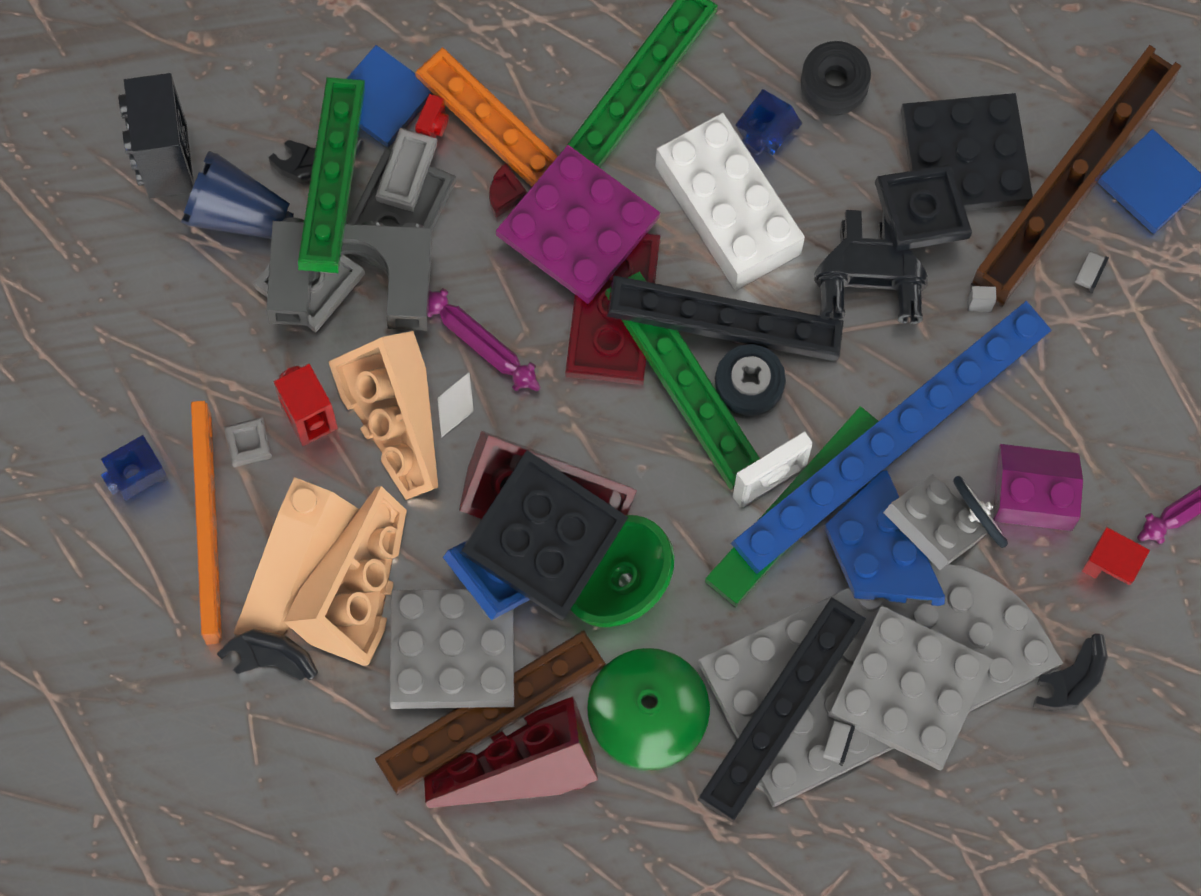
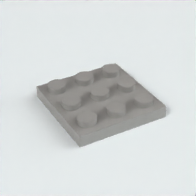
M467 589L392 590L391 709L514 707V609L491 620Z
M881 606L828 716L839 722L853 725L855 730L941 771L993 659Z

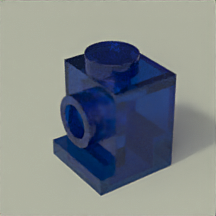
M762 89L735 126L742 135V142L749 151L756 155H760L762 151H765L773 156L794 128L799 129L802 122L790 104Z
M144 435L101 458L107 470L101 474V477L111 494L115 495L120 492L125 501L159 481L162 483L168 479L161 463ZM137 469L140 471L130 478H126L130 470Z

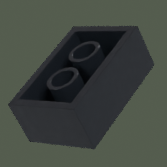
M166 73L123 79L125 94L118 95L122 119L125 118L127 129L123 131V142L126 155L129 154L131 168L135 170L138 186H145L149 198L191 193L194 186L187 121L172 74Z

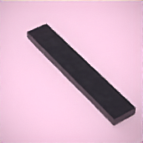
M615 275L611 283L607 317L749 345L754 344L765 348L831 361H837L840 357L844 321L833 320V318H829V320L823 319L818 315Z
M833 597L830 598L700 794L698 801L733 823L860 631L866 618Z

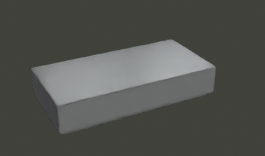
M403 128L399 129L375 196L377 202L411 212L414 211L437 147V138Z

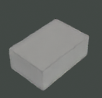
M972 286L968 296V311L991 312L996 302V287Z

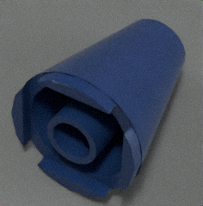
M208 151L203 161L205 162L202 172L198 173L181 223L193 227L272 239L273 221H283L285 218H292L294 213L287 211L290 205L289 202L219 154Z

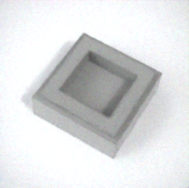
M263 417L224 426L233 467L272 458Z

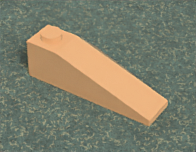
M414 331L381 337L328 361L342 402L348 410L354 409L363 423L360 430L366 439L372 438L382 453V464L405 500L438 488L427 372Z
M294 477L278 512L234 631L235 636L252 629L284 636L291 629L284 620L300 588L359 511L357 507L332 491Z
M382 486L376 487L300 588L284 620L290 628L310 645L363 666L369 665L385 632L387 618L382 617L386 595L392 594L394 583L389 580L393 558L399 555L407 512Z

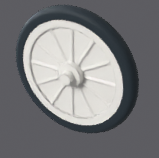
M956 476L953 479V483L970 507L969 511L971 514L968 515L970 521L974 522L976 520L978 523L980 522L1001 548L1006 547L1008 541L991 516L990 510L993 506L990 501L986 503L983 500L980 501L961 476Z

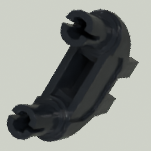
M846 210L845 220L841 222V243L822 261L814 273V281L821 287L820 317L829 320L830 313L833 311V320L844 318V287L896 290L899 300L898 321L907 324V317H910V324L922 322V291L928 285V276L921 262L909 249L895 251L884 213L882 215V222H879L878 239L862 238V211Z

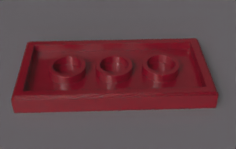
M647 233L589 304L575 295L565 377L644 385L646 358L622 320L607 317L609 300L605 292L611 287L614 275L628 278L640 271L646 282L655 283L660 235Z

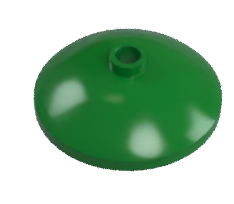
M626 515L629 518L570 609L580 620L598 627L620 626L639 618L660 600L671 581L675 557L669 537L659 525L650 519L637 515Z
M641 648L617 656L598 673L589 692L587 705L588 721L595 740L611 758L631 768L657 770L679 763L696 749L708 726L710 701L702 678L687 661L665 650ZM651 696L656 699L657 705L652 709H647L641 703L643 698Z

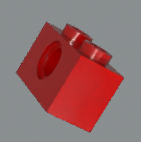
M310 363L303 367L293 366L280 374L279 379L273 381L281 408L302 447L338 429L332 404Z

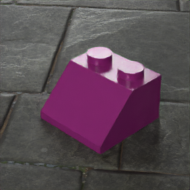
M1000 444L993 511L994 521L1073 531L1081 517L1083 474L1079 453Z

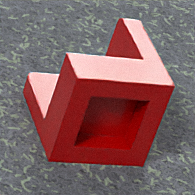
M1106 527L1082 572L1096 579L1100 572L1103 571L1131 585L1150 550Z

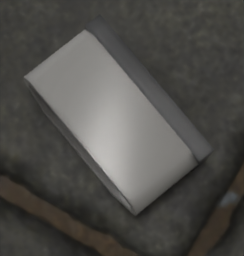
M1090 250L1075 283L1090 289L1089 292L1093 293L1109 257H1104Z
M834 720L822 758L837 762L840 766H843L855 726Z

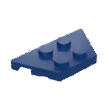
M882 471L825 524V533L855 599L875 600L884 598L890 602L906 603L907 598L931 600L932 606L944 605L945 595L927 556L883 513L893 501L899 498V495L888 471Z

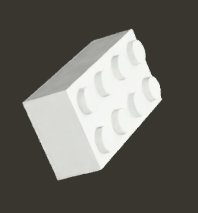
M724 113L657 148L655 168L735 291L802 254L805 236Z

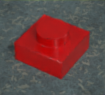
M429 94L415 125L416 133L434 138L436 136L442 137L449 121V115L445 113L443 98Z

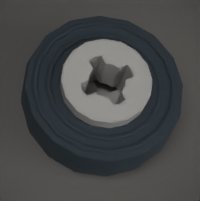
M754 344L740 345L728 351L719 362L715 373L716 391L725 405L733 412L746 416L760 415L772 409L782 398L786 384L785 370L779 358L769 349ZM745 373H747V374H753V375L756 374V375H755V376H747Z

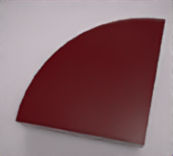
M506 163L495 173L489 191L490 206L496 218L516 206L527 194L526 189Z

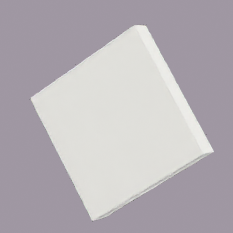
M805 431L737 473L732 497L740 508H744L802 472L807 466L813 444Z

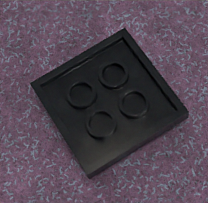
M1016 93L902 104L901 115L910 171L951 164L965 211L1027 205L1032 199L1033 194Z
M527 450L467 540L460 554L552 615L563 620L629 517Z

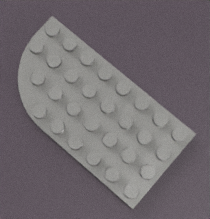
M930 562L945 595L944 605L932 606L931 600L907 598L906 603L890 602L884 598L875 600L855 599L849 587L700 658L698 665L738 739L831 597L866 618L860 631L760 781L770 803L775 807L894 749L860 731L854 730L843 766H840L837 762L822 758L835 720L828 715L881 606L993 659L970 711L1061 667L1063 662L1036 616L1016 594L993 578L973 569L955 564H948L942 570H939Z

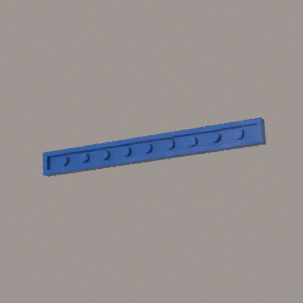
M1025 301L733 540L731 545L751 569L758 574L1052 330L1032 306Z

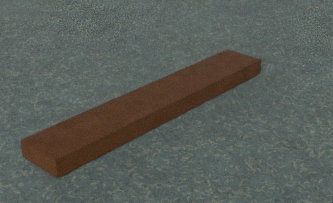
M583 630L514 672V707L456 708L375 758V761L395 794L399 795L434 771L480 745L598 672L606 663Z

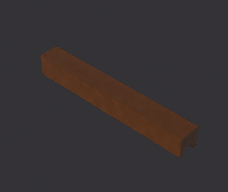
M1149 45L977 269L971 285L996 287V303L1002 307L1176 80L1181 65L1177 62L1172 65L1155 54L1156 48Z

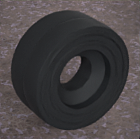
M830 41L815 47L806 57L801 74V89L807 102L816 110L830 115L845 114L857 108L865 99L869 89L871 68L868 59L856 46L843 41ZM831 70H838L846 76L847 80L840 86H833L826 81L825 75Z

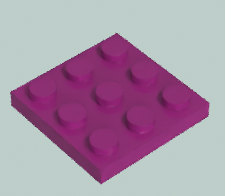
M567 145L496 229V236L589 304L660 218V212L571 146Z

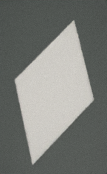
M470 372L437 398L441 438L474 412Z

